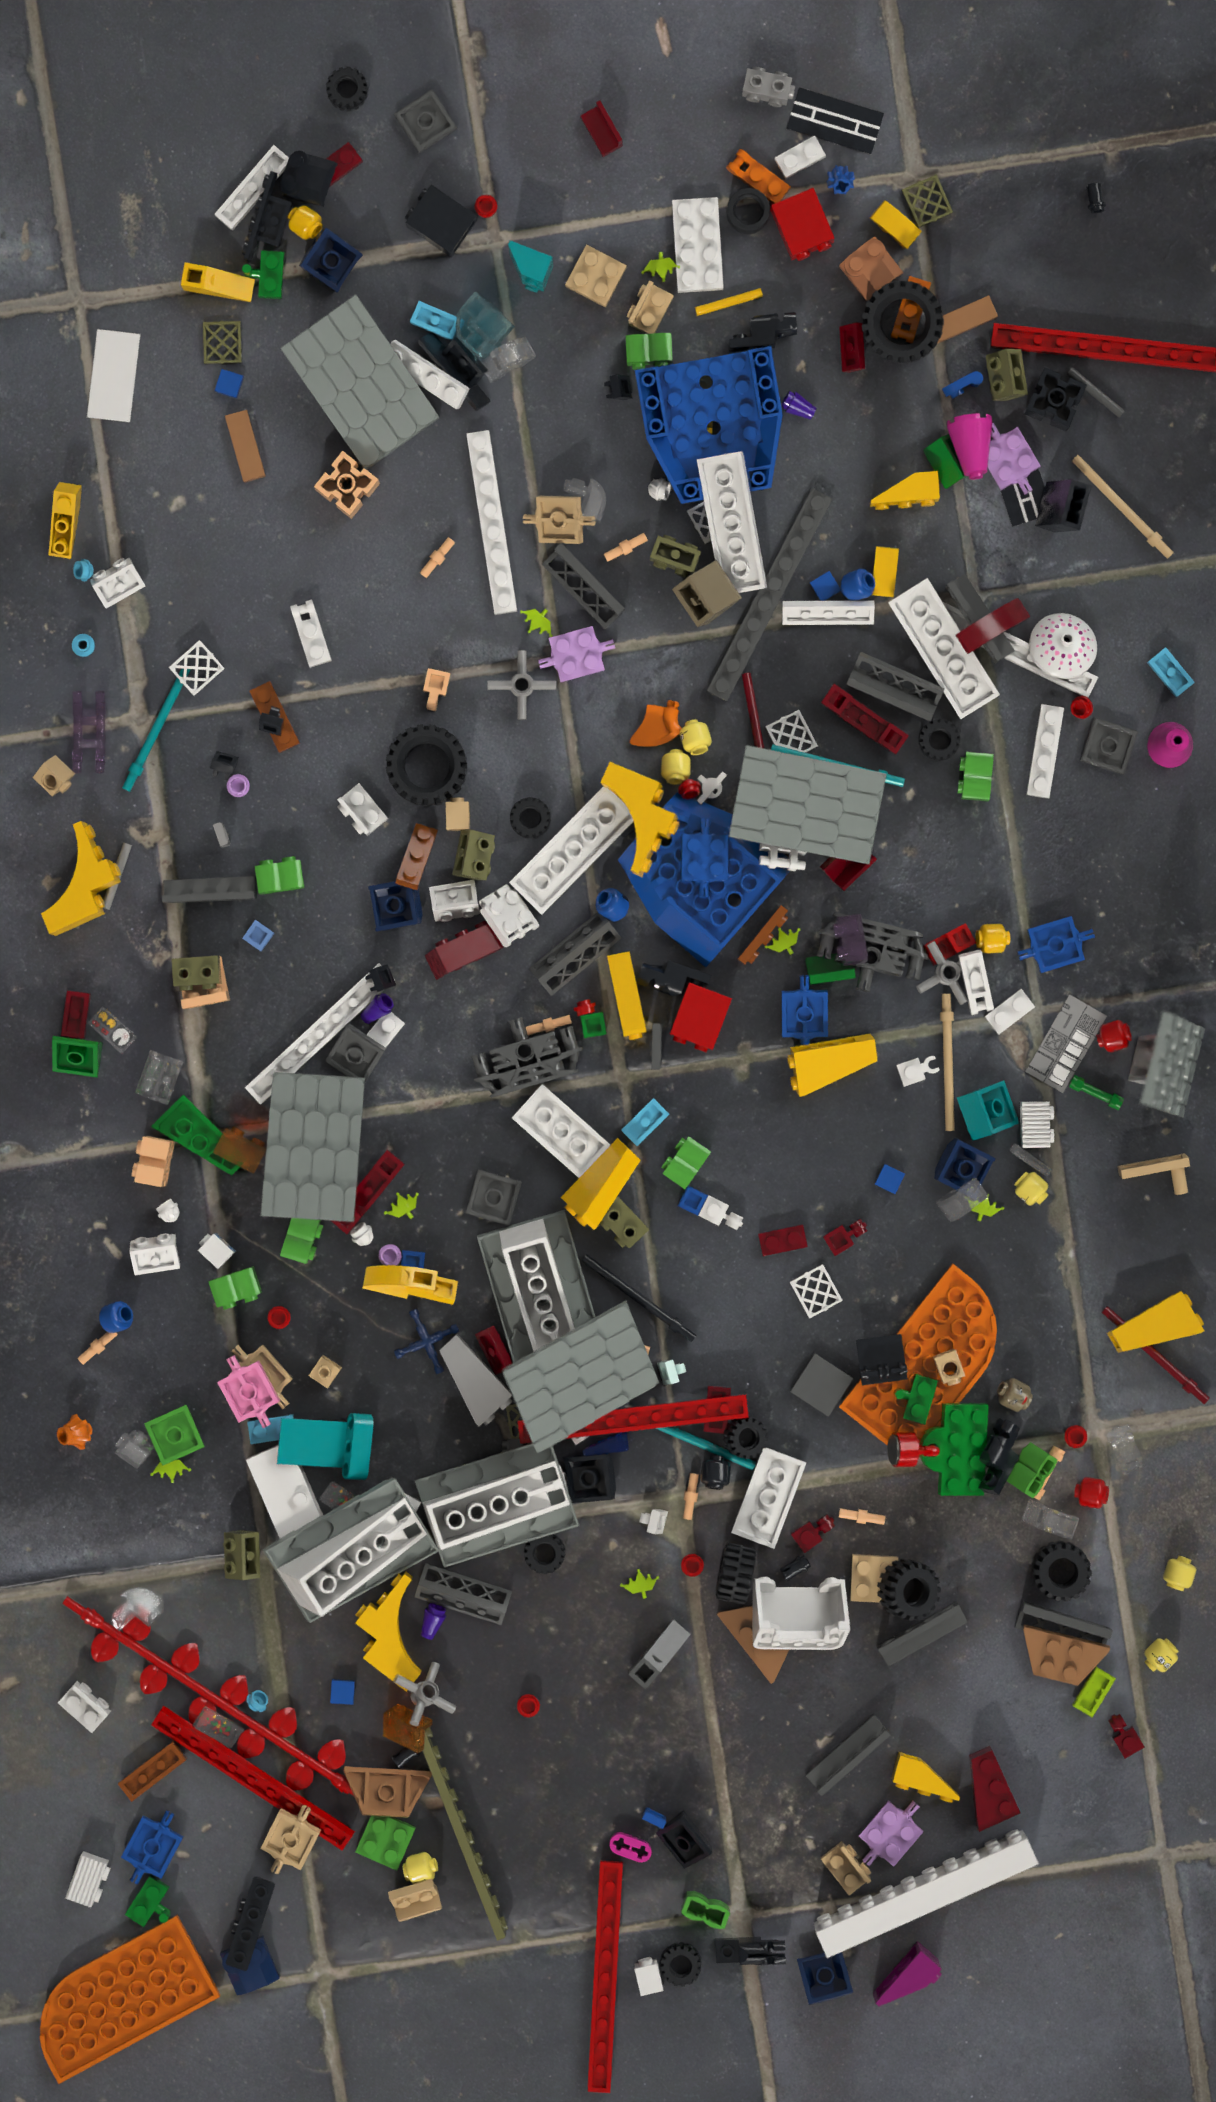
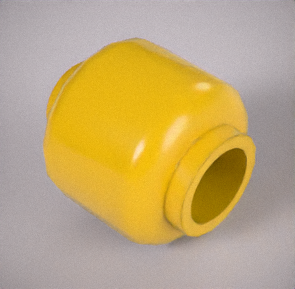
M307 205L293 208L288 215L290 230L304 240L314 239L322 230L321 216Z
M984 924L979 930H976V947L980 948L985 954L1002 953L1006 945L1010 944V932L1006 931L1002 924Z

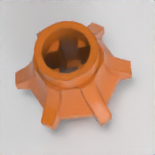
M78 1414L72 1415L68 1423L57 1430V1438L62 1445H73L79 1450L85 1449V1443L91 1441L92 1427L86 1420L82 1421Z

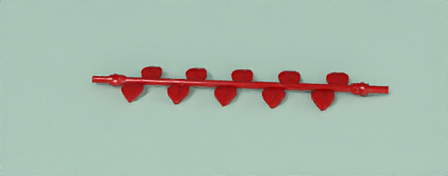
M68 1596L65 1598L62 1604L81 1616L80 1619L84 1620L85 1624L104 1631L94 1638L91 1645V1655L96 1662L113 1659L118 1653L120 1641L153 1663L148 1665L140 1676V1688L144 1694L162 1691L167 1684L168 1674H170L201 1695L195 1698L188 1711L189 1721L194 1726L209 1724L211 1720L213 1721L216 1716L217 1705L250 1727L241 1733L237 1742L238 1754L244 1759L261 1754L265 1747V1738H267L298 1759V1761L290 1765L286 1773V1784L291 1790H301L310 1786L315 1770L329 1779L341 1793L353 1795L345 1775L332 1771L340 1768L346 1759L345 1746L342 1739H335L324 1744L318 1752V1761L283 1739L292 1735L297 1728L295 1708L286 1707L274 1713L269 1721L268 1729L233 1706L243 1703L248 1696V1683L245 1675H236L225 1681L220 1689V1696L186 1675L185 1673L194 1671L199 1665L198 1644L187 1643L179 1647L172 1655L171 1665L136 1642L145 1639L150 1634L151 1622L148 1611H138L130 1615L125 1620L123 1632L107 1623L95 1609L85 1608Z

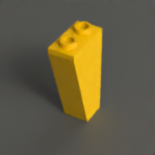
M630 951L609 955L607 958L624 1037L629 1036V1040L643 1038L642 1033L647 1031Z
M871 1033L790 1047L791 1055H787L789 1068H793L794 1074L793 1077H790L792 1090H796L799 1097L812 1093L878 1061L875 1039Z
M617 1138L563 1194L561 1198L567 1203L564 1208L575 1216L574 1218L585 1227L588 1224L595 1230L641 1160Z
M1179 1291L1107 1332V1335L1117 1352L1120 1353L1196 1335L1205 1330L1202 1327L1204 1325L1203 1320L1191 1308L1192 1302L1189 1296Z

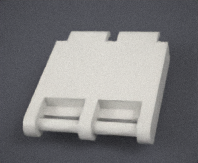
M507 884L479 901L482 907L480 910L481 914L504 947L510 946L511 942L517 938H523L529 930H535L539 927V923L516 889L511 890Z

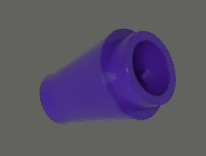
M789 391L781 404L785 412L809 420L812 419L817 409L796 391L794 393Z
M384 993L375 995L361 1013L362 1020L370 1024L391 1013L394 1007L392 999Z
M430 1603L428 1608H425L421 1631L422 1637L430 1640L434 1639L446 1618V1609L444 1607Z

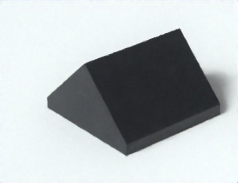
M684 1810L669 1821L663 1829L660 1828L656 1832L684 1869L713 1853L711 1844Z

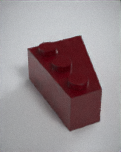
M486 920L476 924V930L468 932L465 929L455 934L456 939L448 941L446 938L435 943L436 948L427 953L425 958L436 980L504 948Z
M988 1746L970 1754L976 1827L978 1832L1020 1814V1810L991 1747Z

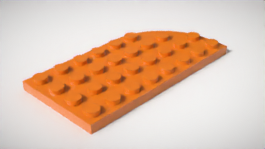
M952 1263L896 1333L902 1335L905 1364L907 1366V1380L862 1385L860 1379L838 1407L887 1446L889 1437L894 1432H914L917 1438L921 1439L925 1434L924 1431L931 1427L941 1426L942 1403H960L988 1367L995 1350L996 1318L990 1301L981 1287ZM955 1349L965 1376L961 1378L960 1383L949 1386L948 1383H942L933 1356ZM948 1362L944 1366L945 1374H953L956 1370L953 1362ZM915 1374L938 1380L925 1425L904 1419L903 1414L908 1400L898 1399L894 1395L896 1388L910 1391Z
M178 1914L168 1919L167 1922L158 1924L75 1969L64 1977L51 1992L41 2015L40 2043L46 2062L58 2084L221 1996Z

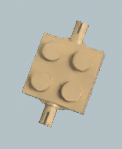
M538 496L536 497L537 509L535 515H523V519H526L523 520L524 524H536L539 543H583V525L594 526L596 521H593L596 519L595 516H583L581 497Z
M237 1345L231 1352L240 1360V1367L249 1366L259 1360L280 1399L278 1405L283 1410L289 1402L281 1392L284 1386L293 1378L264 1345L248 1355Z
M306 1805L301 1807L298 1816L281 1808L260 1848L276 1859L270 1869L271 1872H274L276 1869L274 1874L280 1873L283 1864L291 1865L301 1870L321 1832V1829L306 1821L311 1811L309 1807L305 1811Z

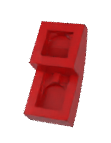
M966 923L933 940L936 942L945 960L976 944ZM927 943L923 945V948L934 966L937 963L927 947L929 944Z

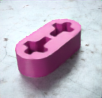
M617 1832L610 1838V1849L617 1855L641 1863L646 1862L651 1857V1845L643 1839L623 1832ZM620 1838H623L624 1844L629 1845V1848L621 1846L620 1849H617L614 1840L618 1841ZM641 1845L645 1846V1851L648 1853L642 1854L641 1857L638 1856L636 1850L632 1849V1847L640 1849Z

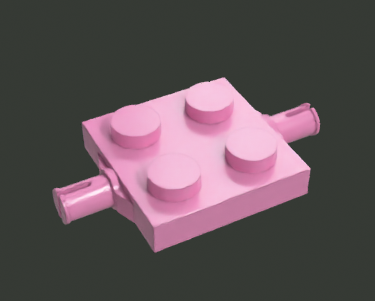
M235 1355L229 1357L226 1360L232 1372L228 1377L217 1383L237 1421L240 1423L247 1418L257 1416L262 1428L269 1426L271 1423L265 1411L270 1406L278 1403L280 1399L260 1361L258 1360L249 1366L240 1367Z

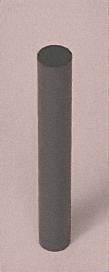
M1073 367L1067 373L1069 377L1087 384L1085 390L1120 418L1125 410Z

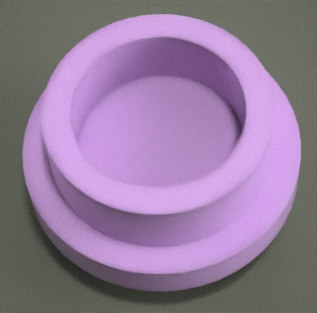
M236 774L228 779L227 790L232 796L243 797L248 793L250 783L245 776Z
M393 1244L385 1245L379 1251V1260L383 1265L396 1266L401 1260V1251Z

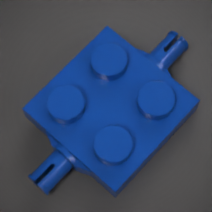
M700 818V832L696 834H682L681 880L699 883V897H709V883L728 881V835H716L709 832L710 819Z
M1072 916L1027 929L1030 938V948L1017 951L1018 955L1027 953L1019 957L1020 961L1033 957L1038 964L1040 973L1085 960L1082 951V941L1095 938V935L1085 936L1093 933V929L1079 933L1074 925Z
M804 975L800 976V989L782 991V1037L800 1039V1045L810 1044V1039L815 1037H828V991L809 989V975H805V984Z
M166 1810L160 1822L153 1821L144 1815L142 1816L121 1858L130 1862L136 1868L130 1878L131 1882L138 1875L134 1883L139 1884L144 1873H150L162 1879L184 1837L172 1831L169 1827L175 1815L172 1812L166 1820L170 1811Z

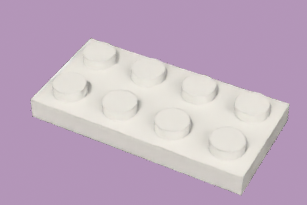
M718 197L672 200L676 264L680 265L679 269L676 267L678 293L723 290Z
M543 1084L512 1117L514 1121L578 1178L610 1146L603 1137Z
M766 1447L762 1448L763 1452L757 1461L731 1533L775 1549L806 1462Z

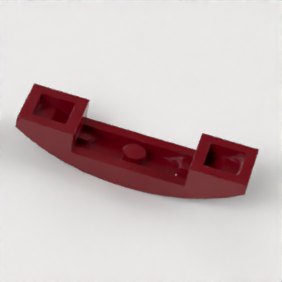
M1016 598L979 619L955 636L968 655L1003 632L1025 621L1030 615L1020 599Z
M836 684L832 685L821 701L825 707L895 755L909 736L855 700L853 696Z
M387 1149L356 1188L354 1222L330 1221L348 1234L395 1178L405 1163Z

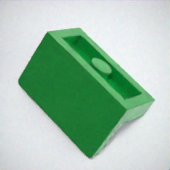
M949 434L940 437L923 450L934 471H938V478L945 489L951 487L959 480L968 477L963 473Z
M837 953L831 954V959H825V955L822 958L818 956L806 958L807 972L810 976L809 985L855 979V969L851 965L835 962L834 958Z

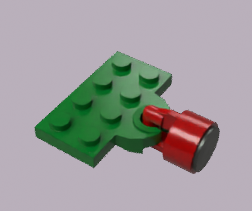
M942 1403L941 1426L931 1427L924 1431L925 1434L921 1439H918L914 1432H894L889 1437L887 1448L889 1462L893 1467H915L920 1457L923 1465L932 1471L939 1472V1495L984 1496V1492L978 1487L985 1475V1465L979 1458L987 1444L989 1405L986 1403Z

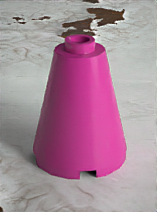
M980 413L954 417L953 423L948 420L946 423L964 475L969 476L971 480L983 478V474L987 473L992 416L986 414V418H980Z
M1166 722L1152 730L1148 738L1147 749L1149 756L1155 763L1163 767L1173 768L1182 765L1189 759L1193 750V740L1190 732L1184 726L1175 722Z

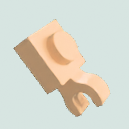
M428 668L423 692L429 693L427 710L436 711L439 695L446 697L450 673Z

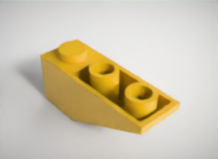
M186 262L184 263L181 286L184 291L251 302L255 279Z
M938 471L918 472L910 475L872 499L870 507H875V510L889 509V505H898V508H910L912 504L921 503L922 507L934 506L935 502H938L940 499Z
M59 482L54 490L49 543L50 556L72 558L80 511L82 485Z
M898 1752L891 1777L892 1782L896 1783V1787L908 1790L909 1787L918 1789L917 1792L925 1796H931V1793L940 1796L939 1799L952 1803L953 1800H960L959 1794L921 1758Z

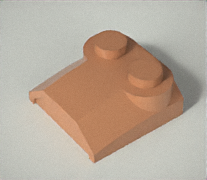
M876 237L864 243L839 265L840 269L866 301L871 299L872 294L876 290L878 291L882 286L889 284L903 274L902 270L886 251L884 244Z

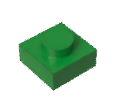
M603 1012L580 1016L584 1038L607 1035Z

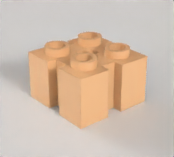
M342 451L331 464L334 470L332 474L328 475L325 472L314 488L330 502L335 498L337 500L335 503L337 508L352 519L363 506L360 500L365 494L369 498L380 482L365 468L359 472L357 470L359 467L358 463ZM344 481H346L347 483L349 481H352V487L350 489L344 490V486L342 483Z
M144 1136L142 1140H139L136 1154H139L140 1158L139 1162L134 1163L132 1169V1176L135 1177L134 1182L158 1187L167 1186L175 1141L151 1136Z

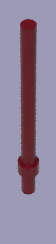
M743 673L742 679L754 746L764 749L751 673Z
M1108 1306L1101 1312L1117 1327L1125 1322ZM1152 1345L1141 1347L1142 1350L1183 1385L1182 1388L1188 1394L1192 1393L1203 1404L1210 1399L1209 1396L1197 1387L1198 1384L1192 1378H1187Z

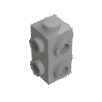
M761 67L747 68L742 96L746 97V100L750 102L762 100L767 101L771 106L782 107V105L787 106L788 99L793 100L795 86L791 85L792 77H788L787 73L777 71L773 74L766 72Z

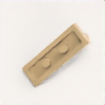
M1185 1153L1117 1166L1119 1176L1122 1179L1171 1170L1175 1195L1188 1193L1184 1167H1189L1190 1162L1189 1157Z

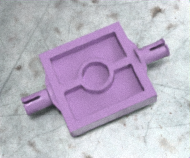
M992 423L993 431H991L992 440L990 441L988 469L1000 490L1018 483L1024 495H1026L1028 491L1031 492L1033 490L1026 478L1031 472L1041 466L1018 427L1008 433L1000 434L995 424Z
M593 626L549 638L552 649L551 657L540 659L538 662L539 664L548 662L539 665L540 669L554 665L558 671L560 682L604 671L602 652L615 649V645L606 647V645L614 643L613 639L600 643L595 636Z
M889 1800L859 1834V1837L871 1849L865 1858L862 1859L863 1862H867V1865L870 1866L879 1856L888 1861L893 1867L924 1832L912 1819V1815L920 1808L916 1802L912 1800L910 1805L905 1810L894 1806Z

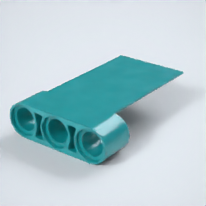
M350 1413L347 1422L281 1418L277 1464L342 1468L344 1479L366 1480L369 1472L374 1421L372 1415Z

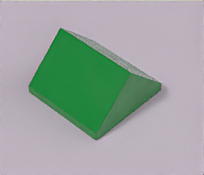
M53 1036L52 1071L98 1078L103 1042Z

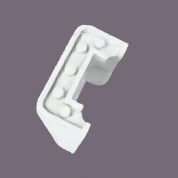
M769 1577L754 1579L752 1638L755 1648L833 1650L843 1646L850 1631L845 1579L826 1578L819 1588L776 1587L775 1581Z

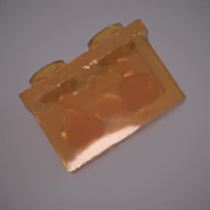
M234 1126L232 1129L225 1128L213 1153L255 1174L267 1150L264 1147L265 1142L255 1137L252 1140L244 1137L245 1132Z
M397 1704L384 1712L383 1737L416 1753L424 1750V1730L432 1725V1719L422 1714L419 1725L413 1726L410 1724V1720L414 1711L401 1704Z

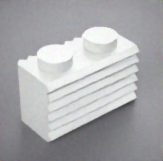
M1049 1101L1020 1102L1021 1148L1050 1147V1143H1054V1129H1050V1120H1054V1107L1050 1106Z
M83 1851L65 1898L88 1907H92L94 1902L98 1903L103 1889H100L102 1880L106 1881L111 1868L107 1867L109 1860Z

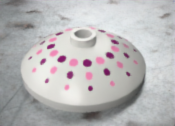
M1056 613L1044 617L1035 625L1030 635L1029 649L1032 659L1042 671L1056 678L1070 679L1082 675L1091 667L1097 654V641L1093 631L1083 620L1071 614ZM1064 637L1069 638L1070 642H1066Z

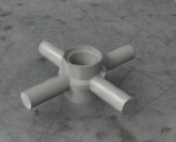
M519 650L517 651V674L510 681H488V690H511L517 696V720H527V696L533 690H556V681H533L532 677L527 674V651ZM524 679L529 683L525 691L516 689L515 685L518 680Z
M936 942L929 943L927 947L934 957L937 967L934 976L916 986L918 992L921 994L938 983L949 985L959 1004H964L968 999L957 981L961 971L960 962L946 961ZM945 967H948L952 972L950 979H947L943 974Z
M436 1662L431 1663L425 1681L418 1684L399 1674L393 1680L394 1683L411 1691V1700L416 1705L410 1720V1724L413 1726L419 1725L425 1706L435 1704L451 1714L456 1709V1705L439 1697V1688L434 1683L440 1667Z

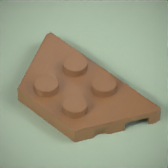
M753 1605L719 1611L717 1613L718 1617L772 1684L789 1649H757L753 1646Z
M1023 1625L1033 1675L1078 1686L1110 1651V1645Z
M344 1766L343 1770L362 1815L408 1818L432 1776L431 1771Z

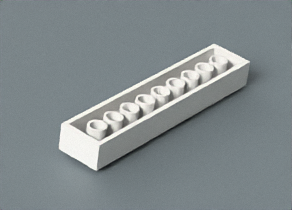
M1012 1830L1005 1834V1838L999 1841L992 1839L984 1844L985 1847L981 1849H969L963 1853V1857L955 1859V1857L949 1858L942 1863V1866L936 1869L929 1867L921 1872L922 1875L918 1877H906L900 1881V1885L892 1887V1885L886 1886L880 1890L879 1894L873 1897L866 1895L860 1898L859 1903L855 1905L846 1904L838 1908L837 1913L832 1915L826 1913L819 1916L817 1921L814 1922V1926L827 1958L1038 1865V1861L1024 1831Z

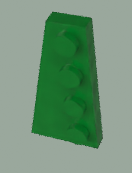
M184 1094L151 1126L230 1175H233L248 1160Z

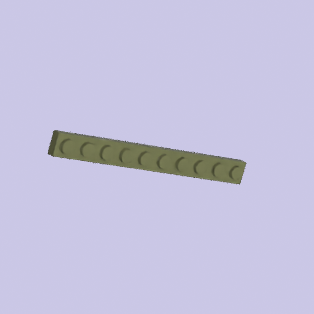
M420 1720L418 1726H413L495 1937L497 1941L506 1938V1930L509 1929L504 1916L500 1917L497 1910L500 1908L499 1901L496 1895H491L489 1887H492L488 1874H483L480 1867L483 1865L479 1852L475 1853L472 1845L475 1844L471 1831L467 1832L464 1823L467 1822L462 1809L458 1810L455 1803L458 1801L457 1794L454 1788L450 1789L447 1782L450 1780L446 1767L442 1768L439 1759L442 1758L438 1746H433L430 1739L433 1737L432 1730L429 1724L425 1725L424 1721Z

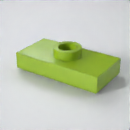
M1096 1666L1072 1703V1706L1093 1718L1116 1678Z

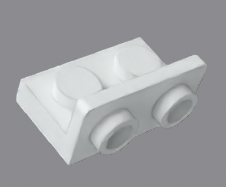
M130 558L117 560L113 563V567L106 571L100 570L96 572L90 580L92 587L106 609L145 587Z
M360 783L344 796L337 799L340 803L337 806L345 817L350 815L355 822L352 823V826L360 835L364 832L368 836L388 820L387 816Z
M474 880L429 887L435 921L447 922L454 918H470L480 914Z
M160 1234L157 1237L151 1238L139 1237L130 1241L129 1252L134 1275L180 1269L175 1234Z
M77 1681L58 1704L93 1733L111 1711L108 1709L109 1705L105 1700L100 1697L97 1699L91 1694L92 1689L83 1682L80 1684Z

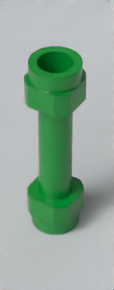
M1073 1075L1068 1087L1078 1092L1081 1090L1108 1103L1107 1106L1120 1109L1124 1101L1123 1097L1115 1093L1111 1095L1084 1082L1085 1079Z

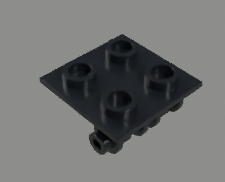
M901 1334L856 1340L862 1385L907 1380V1366L905 1364Z

